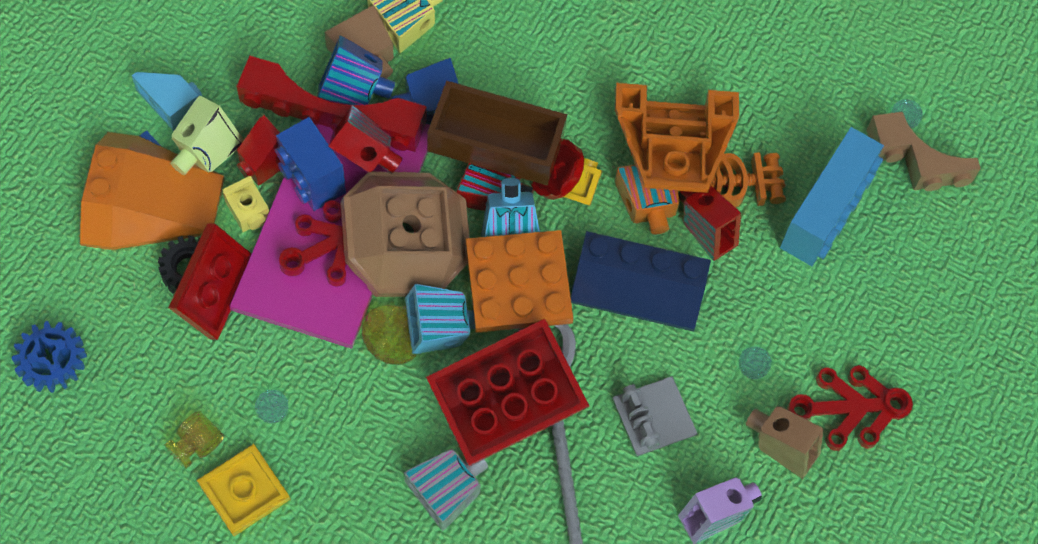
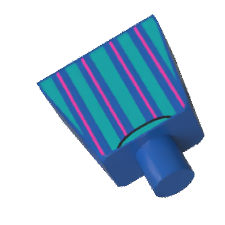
M339 35L318 85L317 97L348 105H368L373 93L389 99L395 82L381 77L383 61L379 57Z

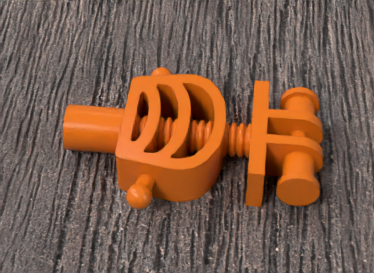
M760 152L754 153L751 160L753 171L751 174H747L744 163L737 155L732 153L723 155L711 186L719 193H721L722 187H726V194L722 196L734 207L741 205L748 186H755L758 206H764L767 199L766 191L771 192L770 203L780 204L786 201V196L783 195L785 180L778 178L783 175V168L779 166L778 162L780 159L778 153H769L763 157L766 162L765 167H762ZM739 186L740 193L732 196L734 187Z

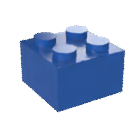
M310 117L276 135L278 148L275 149V152L281 161L278 163V167L286 180L290 178L296 185L294 190L303 204L308 202L312 210L316 211L323 207L326 202L346 194L343 164L328 146L329 144Z

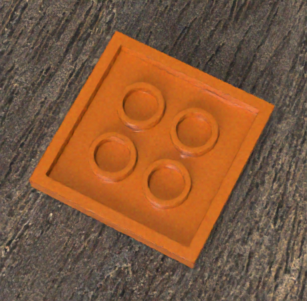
M561 230L466 239L476 333L526 328L544 318L549 326L573 324L572 304Z

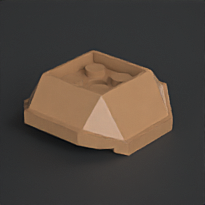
M368 172L342 198L341 214L345 263L368 285L367 288L375 297H406L415 284L445 289L468 264L466 239L470 237L466 199L432 174ZM403 223L409 224L413 228L414 233L407 232L403 227Z

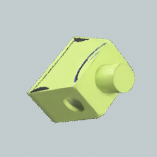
M199 95L172 133V140L181 151L170 164L182 175H186L194 165L206 172H212L237 151L244 139L220 105Z

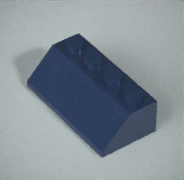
M586 231L571 295V303L694 332L711 260Z

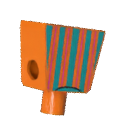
M636 165L618 167L615 185L632 222L641 223L648 221L651 233L654 235L667 232L670 229L667 218L675 216L678 209V190L644 188Z

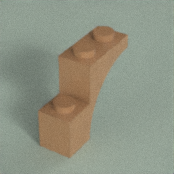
M903 112L873 115L867 128L868 137L884 145L879 157L884 159L883 161L886 160V162L892 163L905 158L913 190L925 189V191H934L942 186L949 185L964 187L973 182L981 169L978 158L953 157L925 144L912 131Z

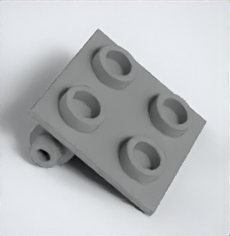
M673 376L637 389L634 384L623 388V394L612 397L636 456L697 435V431Z

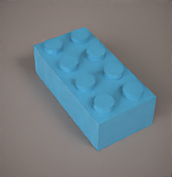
M852 127L849 129L792 219L780 249L810 266L814 265L818 257L824 260L836 236H839L848 221L851 212H854L860 202L865 189H868L876 176V172L884 160L879 157L884 147L883 144Z

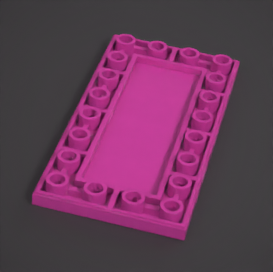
M426 124L416 152L410 150L399 151L390 146V150L403 158L394 172H421L428 153L427 133L430 127L429 124ZM315 125L329 144L333 130L323 125ZM333 150L343 164L347 194L368 172ZM379 164L373 170V172H388ZM284 177L230 304V309L249 317L352 349L373 294L367 288L368 285L348 265L345 268L346 282L338 287L329 284L327 270L333 265L337 248L306 264L304 271L297 276H288L281 271L279 257L282 251L291 247L303 251L328 238V236L315 233L309 236L299 235L295 229V221L298 216L306 214L315 220L342 226V218L336 222L327 221L323 216V207L313 211L308 202L303 204L294 190L296 185L291 178L286 180ZM346 194L335 199V201L341 204V200ZM330 208L327 212L329 214H336L338 210ZM303 222L299 226L306 229L310 227V224ZM292 261L289 262L287 266L289 268H295L298 266V263ZM334 272L331 275L334 279H339L343 276L339 272Z

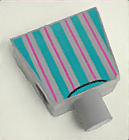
M450 449L404 472L406 485L439 528L444 531L480 494L481 485L475 477L486 470L488 464L484 459L469 467L466 459L462 461L457 453Z

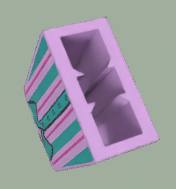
M735 477L696 493L679 513L678 517L693 544H697L742 521L754 507L753 504L761 501L762 495L755 483L752 482L743 486L740 479Z

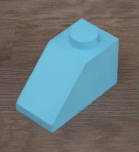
M136 72L132 75L136 91L173 131L199 95L202 96L198 87L193 82L187 83L181 75Z

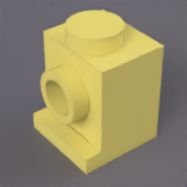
M251 176L222 189L225 202L242 232L249 229L255 230L264 225L269 214V208Z

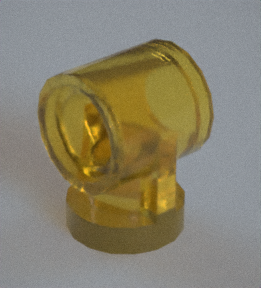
M201 411L190 415L179 426L177 435L181 439L176 443L170 439L164 446L183 468L187 469L193 464L189 457L194 453L199 458L209 455L220 445L224 434Z

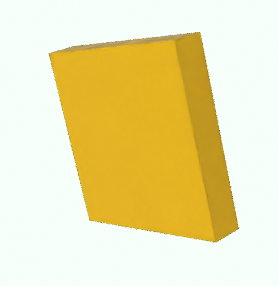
M254 444L197 480L199 486L233 537L291 500Z

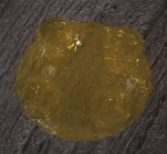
M384 305L368 313L362 325V338L367 350L376 359L387 364L401 365L412 361L418 355L412 354L406 306Z

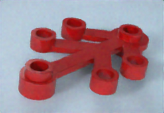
M335 200L326 202L323 206L324 218L329 222L340 220L342 218L341 204ZM335 208L338 212L336 214H329L327 210ZM306 214L298 216L295 221V229L299 235L309 236L315 233L328 236V238L303 251L293 247L282 251L279 257L281 271L288 276H297L304 271L306 264L337 248L333 265L327 270V280L330 285L335 287L343 285L346 282L345 268L347 265L345 263L343 227L315 220ZM307 222L310 224V227L303 229L299 225ZM294 261L298 263V266L289 268L287 264ZM334 272H339L343 275L339 279L331 277Z
M857 365L849 372L848 381L854 387L864 386L877 397L866 399L840 379L835 370L826 367L821 369L816 377L818 386L822 389H832L845 400L814 402L809 396L799 394L791 399L787 410L798 415L794 408H803L805 415L798 416L808 421L812 416L849 414L837 429L831 430L826 437V444L833 451L843 449L847 443V437L867 412H881L870 427L863 428L858 435L859 444L863 448L870 449L878 443L881 432L892 419L900 420L909 415L913 407L912 398L909 393L901 388H886L869 375V371L864 366ZM853 373H861L864 380L855 379ZM822 375H829L832 378V382H825L822 379ZM890 401H897L900 404V409L893 408ZM864 434H871L874 438V441H866L864 439ZM831 436H839L842 443L835 444Z

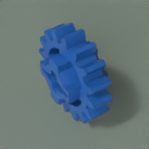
M45 321L44 329L41 330L35 324L32 325L33 333L30 336L26 333L21 334L24 343L14 344L15 350L19 353L12 356V361L17 365L14 369L19 377H23L22 381L27 387L34 383V387L38 392H41L44 385L48 387L51 393L55 391V385L60 384L64 389L68 388L66 380L70 378L77 381L76 369H85V365L80 359L87 357V353L84 348H81L84 345L81 337H76V332L72 327L65 331L62 322H58L55 328H52L49 321ZM46 349H48L49 353L53 356V365L46 358Z

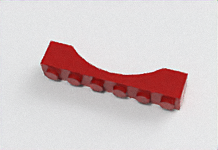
M250 55L236 86L239 101L250 108L257 109L260 107L271 110L281 117L292 116L301 120L310 117L315 125L319 124L330 127L332 130H334L352 106L329 102L316 97L290 79L278 63ZM400 98L369 105H353L391 135V147L399 151L410 150L416 152L427 122V106Z

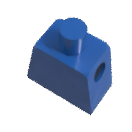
M451 58L408 74L405 77L407 93L391 96V99L400 98L427 106L426 124L430 125L446 81L459 84Z

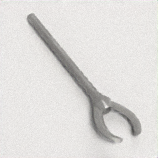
M567 324L554 325L562 334V353L569 366H571L576 350L575 335ZM564 420L552 425V433L554 436L560 485L562 486L561 491L565 506L564 511L568 526L569 543L583 544L570 457L568 456L567 438L565 437Z

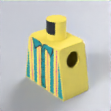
M367 0L368 8L372 5L375 6L394 47L401 53L434 26L435 10L433 7L443 0Z

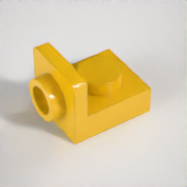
M584 158V170L581 178L573 190L564 196L565 198L591 206L599 179L603 173L602 170L597 169L598 162Z

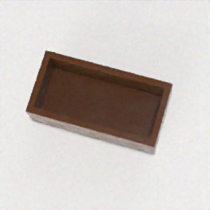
M446 81L427 133V152L548 186L564 137L568 114Z

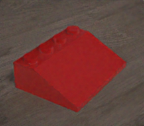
M545 318L426 377L469 467L590 407Z

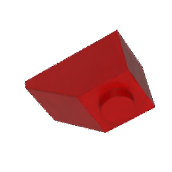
M265 115L258 119L237 149L240 161L237 166L245 178L251 176L258 186L280 172L278 163L281 162L275 152V149L278 148L276 135L280 132Z

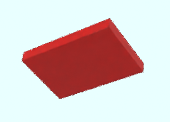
M207 223L168 308L207 338L218 340L231 312L230 304L251 257V253L218 225Z

